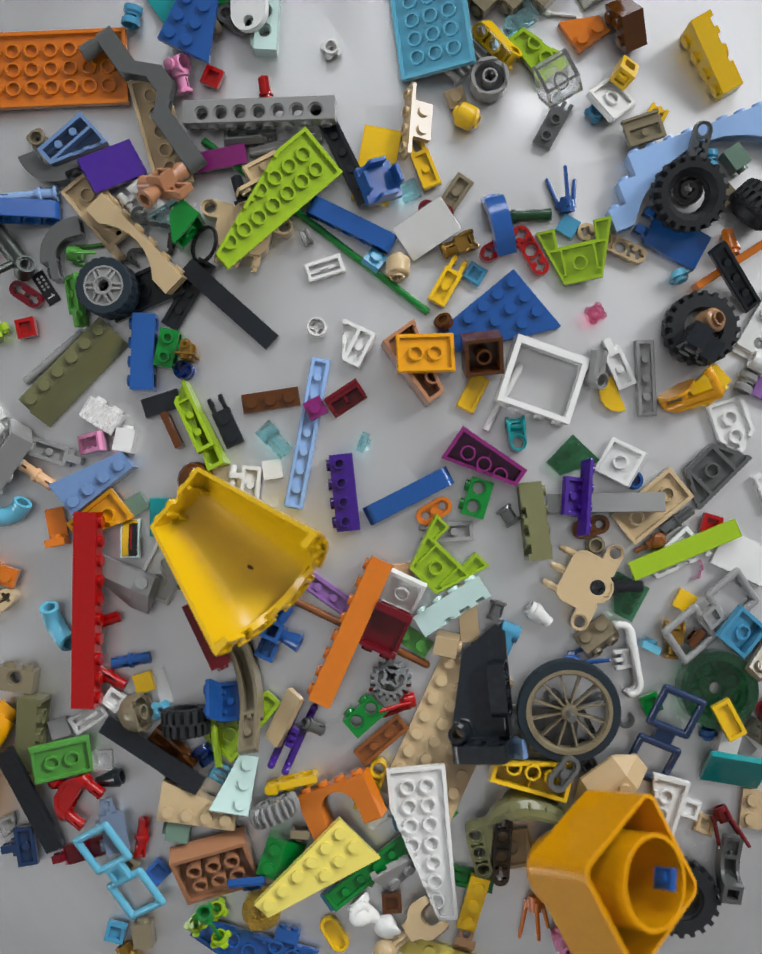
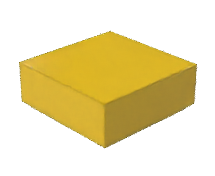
M679 588L671 605L684 611L691 604L695 603L698 597Z
M152 670L132 676L137 693H145L157 689Z

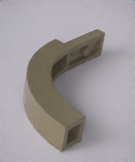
M251 641L241 647L235 644L232 647V651L229 652L239 690L240 717L237 752L240 756L259 752L260 722L264 720L262 680Z

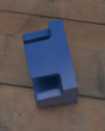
M386 156L369 159L364 166L355 168L353 171L367 207L402 197L400 185L404 181L399 164L394 163L391 166Z

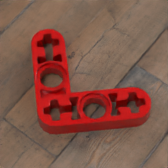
M524 225L515 227V237L518 231L525 233L524 239L521 237L515 239L516 248H518L533 275L537 277L544 276L549 269V264L531 232ZM493 240L485 244L479 252V257L484 263H491L502 257H498L495 251L491 254V258L488 256L484 257L486 249L488 252L494 249ZM532 246L535 249V255L528 256L525 253V248ZM537 256L540 257L537 259L538 264L544 265L543 272L535 269L537 267L536 261L531 263V260H534Z

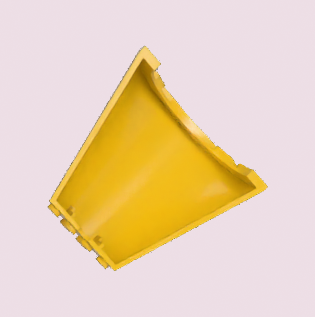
M196 467L190 472L188 479L178 487L177 497L171 498L166 502L164 509L154 517V521L149 527L213 654L220 656L231 652L235 644L241 647L257 637L277 621L275 617L278 616L282 609L286 612L300 598L315 579L313 573L316 567H322L328 553L329 543L321 532L202 468ZM251 565L254 569H249L247 566Z

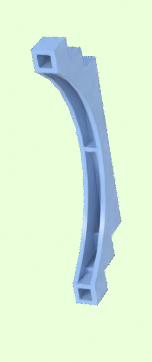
M762 101L753 104L747 110L741 108L731 116L725 114L718 117L715 122L711 123L713 132L709 145L733 141L762 144ZM705 124L700 125L698 128L701 136L707 133V126ZM692 128L683 130L677 136H674V134L669 135L659 143L653 141L643 149L634 148L628 152L623 161L629 176L620 178L614 187L620 204L609 207V210L604 215L605 217L612 216L610 228L612 234L618 235L626 232L635 225L642 200L652 182L656 179L655 175L662 171L664 165L687 154ZM696 138V141L704 142L705 139Z

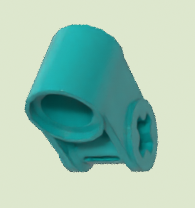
M521 415L518 418L505 417L508 448L514 453L521 452L527 445L525 416ZM513 439L521 440L522 447H514Z

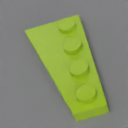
M269 690L263 693L264 720L260 722V730L277 711L281 703ZM239 721L222 723L217 727L221 754L231 763L239 756L237 752ZM209 733L204 738L212 745L211 734Z

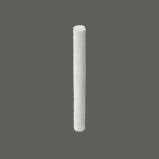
M518 362L516 364L504 396L508 397L525 366L523 363ZM498 402L495 403L482 428L487 432L490 431L502 408L498 405Z

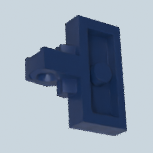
M31 824L14 827V838H11V842L4 843L0 847L1 855L13 853V857L17 856L18 868L38 864L40 860L37 839Z

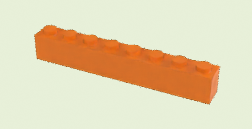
M373 555L370 559L366 558L362 567L365 569L363 576H358L354 585L357 587L355 594L351 593L346 604L349 605L347 612L342 611L338 622H341L339 630L334 629L330 638L333 640L331 647H326L322 656L325 658L323 665H318L314 674L318 677L315 683H310L306 692L310 694L308 700L330 709L393 564Z

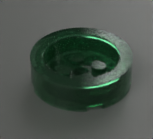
M704 649L687 665L682 664L680 666L677 678H675V687L707 701V705L698 720L699 724L710 729L722 730L710 706L726 697L732 702L742 723L754 711L759 696L758 681L744 669L747 662L739 656L721 649ZM713 682L719 684L716 693L711 692L709 689ZM676 696L682 710L691 718L697 704Z

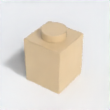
M437 630L433 654L455 659L456 653H461L463 642L459 641L460 634Z

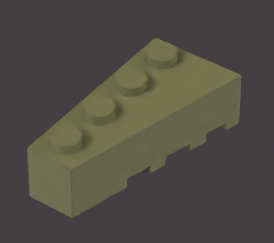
M542 481L518 483L516 489L519 516L521 518L520 526L524 560L553 559L552 544L549 536L550 526L547 522L548 507L544 502V496H546L545 485H542Z
M35 692L32 695L23 694L17 697L15 749L28 774H33L28 747L47 743V722L50 718L52 693Z

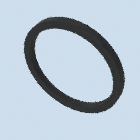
M209 225L201 227L193 238L191 255L197 263H206L216 251L218 234L214 227ZM211 229L214 235L212 250L206 258L198 260L195 255L196 241L204 230Z

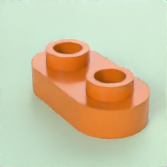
M438 497L419 508L416 512V519L422 525H429L435 513L440 518L450 513L452 503L446 497ZM439 503L445 504L444 510L439 509ZM424 512L429 514V518L426 520L422 518V513Z

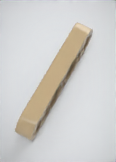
M590 223L581 224L576 231L577 238L582 242L591 240L592 235L595 233L594 225ZM585 228L588 229L589 233L586 235V237L583 236V232L581 231ZM609 234L607 253L634 265H639L646 259L647 252L645 248L615 234ZM622 243L625 246V251L622 253L617 252L615 245ZM629 248H632L630 252L636 253L638 251L640 252L639 256L642 258L636 260L634 254L630 253L628 256L625 254L629 251Z

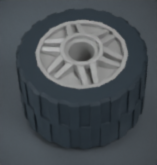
M100 257L92 259V261L87 262L80 269L76 278L75 290L81 305L101 318L119 320L127 317L140 302L142 292L139 278L129 267L114 258Z

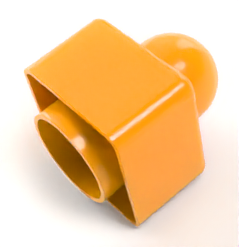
M603 790L585 791L552 830L545 832L536 839L528 852L526 860V874L529 885L539 900L546 905L572 954H656L695 898L697 891L696 879L655 798L651 794ZM654 866L677 869L676 892L653 888Z

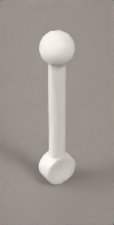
M550 9L544 11L546 17L552 15L575 19L583 18L582 12L571 14L553 12Z

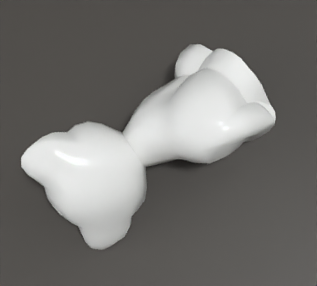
M367 891L358 895L346 907L349 911V921L355 927L363 928L368 924H374L376 934L381 939L387 940L401 934L391 914L380 915L368 903L370 898Z

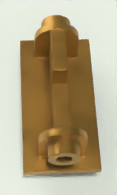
M182 339L179 351H174V353L185 362H195V359L200 360V357L196 355V346L189 339Z

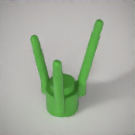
M102 243L68 245L65 253L67 261H73V265L84 267L86 263L81 262V260L85 259V254H96V251L84 249L105 246Z

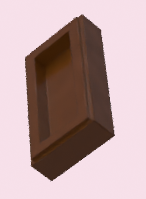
M167 411L160 413L175 449L180 450L184 448L185 444L171 414Z

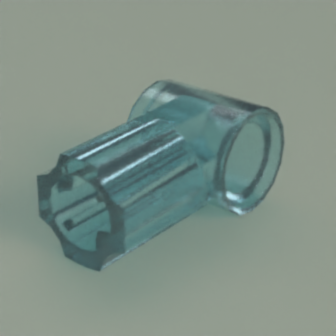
M270 420L255 432L280 459L293 449Z

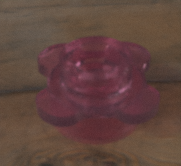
M595 302L592 307H586L584 310L591 324H596L598 320L607 317V313L604 312L600 302Z

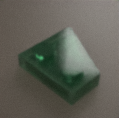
M571 435L546 463L558 475H563L581 468V461L584 459L593 458L594 463L598 462L599 459L574 435Z
M618 571L614 575L617 581L633 580ZM644 586L642 592L617 593V596H614V613L632 622L650 588Z

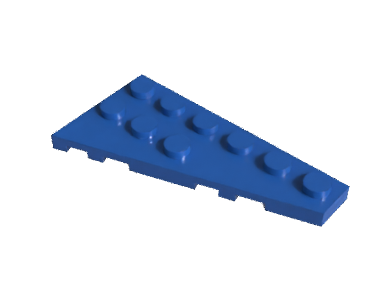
M176 0L157 37L158 40L210 65L219 0Z

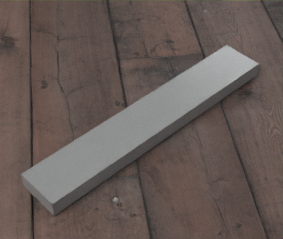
M665 492L592 493L591 502L593 509L591 513L666 511ZM547 494L548 514H560L562 494Z

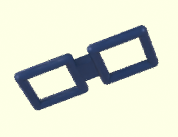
M664 684L646 718V723L655 727L651 736L639 733L628 754H637L643 742L672 753L661 773L669 776L681 754L679 747L671 745L674 737L679 736L683 739L690 737L707 705V701L669 684ZM668 693L697 704L684 730L655 719ZM646 773L643 780L652 783V775Z

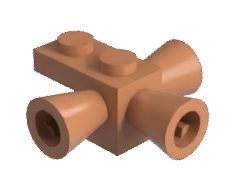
M176 162L172 168H157L148 176L141 175L137 180V188L139 190L137 198L145 208L150 209L158 199L183 200L187 198L188 194L194 190L191 182H182L190 177L188 168L182 162Z

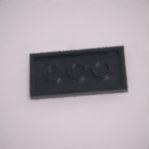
M151 267L134 273L139 278V283L141 284L140 302L127 317L119 320L114 319L115 323L118 324L132 318V313H144L180 295H184L186 292L183 284L172 295L165 294L152 280Z

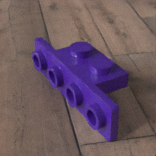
M593 458L581 461L580 478L563 476L560 515L578 517L577 536L579 537L589 536L592 527L590 517L593 509L591 500L594 490L593 474L595 472Z

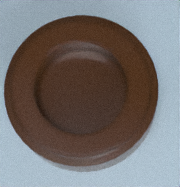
M445 312L436 316L433 323L438 331H446L453 325L454 320L449 313Z

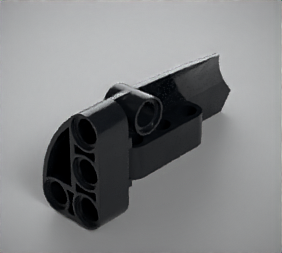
M496 624L491 626L462 652L452 728L448 731V738L452 742L454 764L503 765L514 758L510 719L513 707L505 630ZM456 729L462 732V737L457 734Z

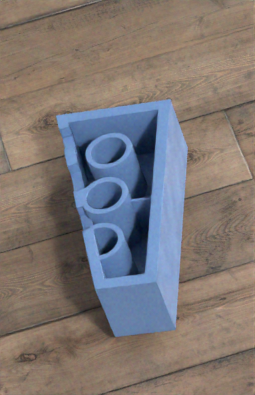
M118 452L48 486L73 515V512H81L138 467L126 452Z

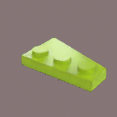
M524 27L508 38L521 50L522 56L520 59L541 86L573 62L570 58H565L559 54V51L555 48H551L543 43L542 39Z

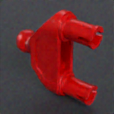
M90 773L73 776L65 781L59 779L47 782L50 789H58L53 797L56 817L62 822L67 821L78 831L87 823L86 819L74 812V807L83 792L87 790L99 800L104 795L103 792L106 791V788H103L93 780L94 778Z

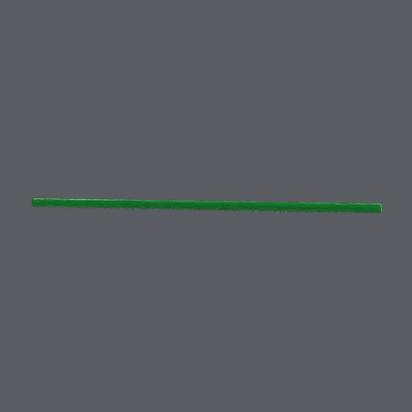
M206 137L201 141V144L209 150L219 148ZM242 165L232 167L246 178L242 171ZM299 210L294 214L423 314L427 315L431 309L397 283L390 280L380 270L376 274L361 263L363 257L304 212Z

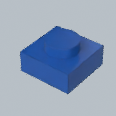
M159 857L145 870L156 887L172 872Z
M654 866L653 888L676 892L677 869Z

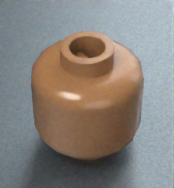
M709 308L698 313L695 321L699 320L714 329V333H717L724 328L726 319L724 313L719 309Z

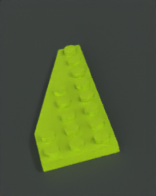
M306 126L276 150L217 250L215 256L227 270L343 173Z

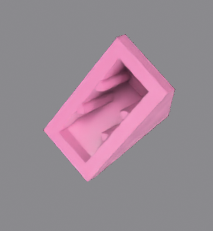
M97 430L77 436L80 455L110 451L108 433Z

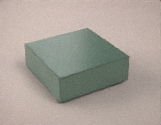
M141 491L123 501L134 517L150 508Z

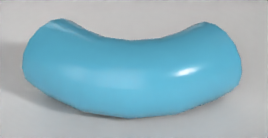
M16 496L9 506L0 508V527L11 526L21 521L32 507L31 501L25 497Z
M44 602L40 605L39 611L47 632L62 651L71 650L72 631L63 619L58 602Z

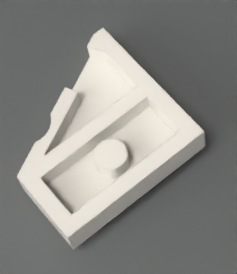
M344 318L342 360L360 369L377 334Z

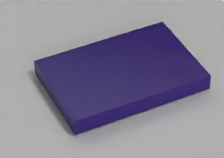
M130 139L77 159V163L95 196L136 180L141 175H147L148 173Z

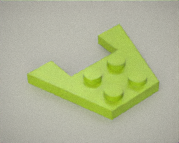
M612 216L593 220L596 239L558 247L555 229L536 233L565 286L603 278Z
M436 513L408 568L423 582L427 583V586L435 594H438L489 567V565L476 552L462 565L437 542L449 526Z

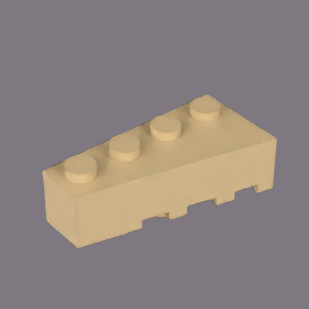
M165 777L162 781L157 821L234 831L237 826L238 816L209 812L216 797L208 794L206 791L200 789L194 795L168 777Z

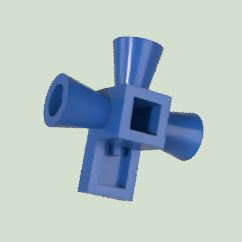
M290 607L286 612L282 609L278 616L275 617L277 621L259 634L262 638L254 653L255 656L273 663L281 643L298 652L304 640V634L287 631L288 627L284 625L295 610L294 608Z

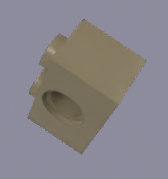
M4 661V663L0 664V690L29 695L34 694L38 690L41 669L35 668L33 664L19 666L16 665V662ZM15 672L20 675V681L15 680Z

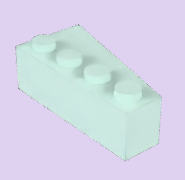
M471 575L464 580L465 584L458 588L456 585L447 591L449 594L444 598L440 595L432 600L431 603L433 605L427 609L423 606L415 611L416 616L413 618L425 637L491 596L479 576L474 577V575Z

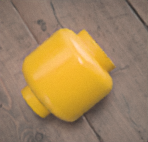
M462 102L460 106L456 105L452 112L454 124L466 131H470L473 128L476 129L482 116L479 108L468 102Z

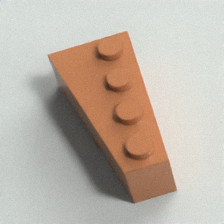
M414 319L384 339L381 347L395 366V335L419 334ZM437 373L402 374L425 406L431 404L444 393Z

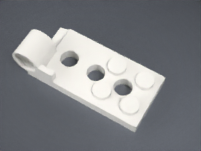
M762 298L732 350L733 353L748 361L746 364L747 368L761 376L762 347L757 349L754 346V340L760 339L762 341Z

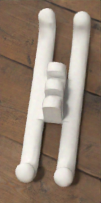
M616 619L611 623L616 629L624 630L627 648L611 650L612 655L620 654V657L613 658V662H621V664L614 665V670L630 668L632 685L624 688L623 694L628 698H634L644 688L636 634L630 623Z

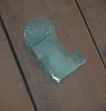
M530 0L522 3L521 10L518 13L508 15L505 18L503 24L504 35L511 37L523 27L527 29L537 22L539 13Z

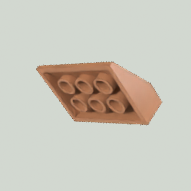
M245 826L236 828L234 831H225L190 841L188 844L170 847L169 866L188 905L243 890L242 887L235 888V890L227 886L228 879L260 876L256 874L258 865Z

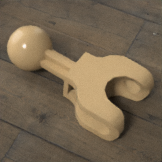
M424 895L409 906L407 920L401 925L404 929L401 931V934L391 940L380 939L377 941L373 948V954H398V949L410 940L412 943L417 942L419 939L425 941L435 940L449 929V924L447 921H440L435 925H429L425 921L424 912L431 905L428 895Z

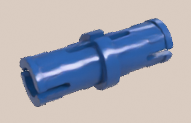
M150 651L135 654L131 652L128 655L111 657V667L113 670L123 667L134 668L136 665L152 663Z

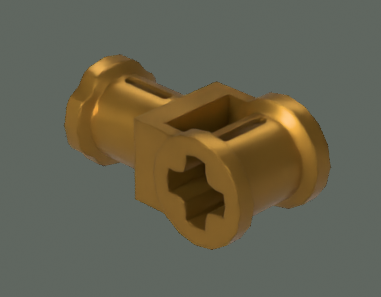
M473 229L459 233L450 242L439 244L444 260L455 253H458V255L467 254L480 247L474 239Z
M668 620L663 621L662 629L670 623ZM682 622L675 628L677 630L671 632L679 646L684 641L686 633L685 622ZM663 636L662 641L666 643L663 657L679 659Z

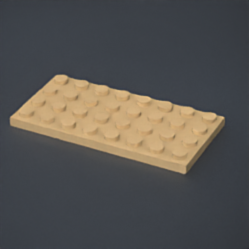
M456 655L455 659L440 656L409 724L410 729L405 733L390 765V768L445 763L450 822L476 765H458L453 763L452 742L448 738V731L452 728L458 688L461 656ZM510 680V686L512 688L514 681ZM456 729L457 734L462 737V732ZM387 774L380 791L388 794Z

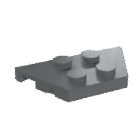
M714 443L705 448L684 469L690 491L694 495L693 500L696 508L701 510L752 457L732 449L723 448Z

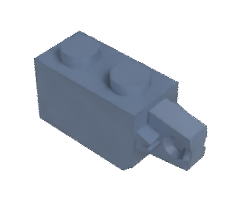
M111 797L100 799V814H98L99 820L95 821L96 826L107 821L130 850L122 811L115 809ZM103 831V839L99 840L101 852L105 851L107 857L120 853L105 831Z

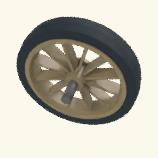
M560 658L548 661L531 672L519 691L516 710L522 734L537 752L549 759L560 761L564 756L571 755L579 762L588 760L604 751L617 734L621 722V704L618 692L610 678L602 670L589 662L576 658ZM563 675L577 676L570 698L566 696L562 679ZM558 676L560 677L564 699L562 700L546 684V682ZM581 677L591 681L593 685L574 701ZM544 686L559 703L555 704L536 698L535 695ZM598 688L601 691L604 700L579 705L595 689ZM536 702L558 710L532 715V704ZM605 705L604 718L579 711ZM558 715L541 732H539L533 720ZM577 716L598 721L602 724L597 732L593 734ZM563 719L557 741L553 742L547 739L544 735ZM567 721L571 724L575 744H560ZM575 721L591 736L589 739L577 743L573 726Z

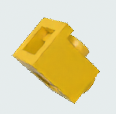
M624 54L615 65L609 81L624 91L636 78L639 65Z

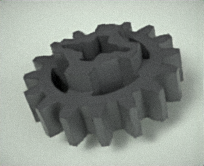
M396 659L392 663L386 660L385 664L378 662L379 668L373 667L374 673L370 674V679H372L370 686H375L373 693L379 692V699L385 696V701L388 702L389 697H392V700L395 702L396 696L402 699L403 692L408 694V687H411L412 683L409 680L412 675L406 674L409 668H402L403 662L396 664ZM381 673L382 679L378 682V677ZM401 678H403L404 683L400 687L399 681H401Z

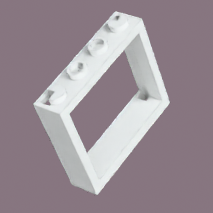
M517 334L513 338L504 366V374L501 375L493 401L498 402V405L502 408H515V412L523 415L527 413L533 414V418L537 420L552 421L551 424L562 427V425H568L590 358L522 334ZM520 346L579 366L563 416L504 396Z

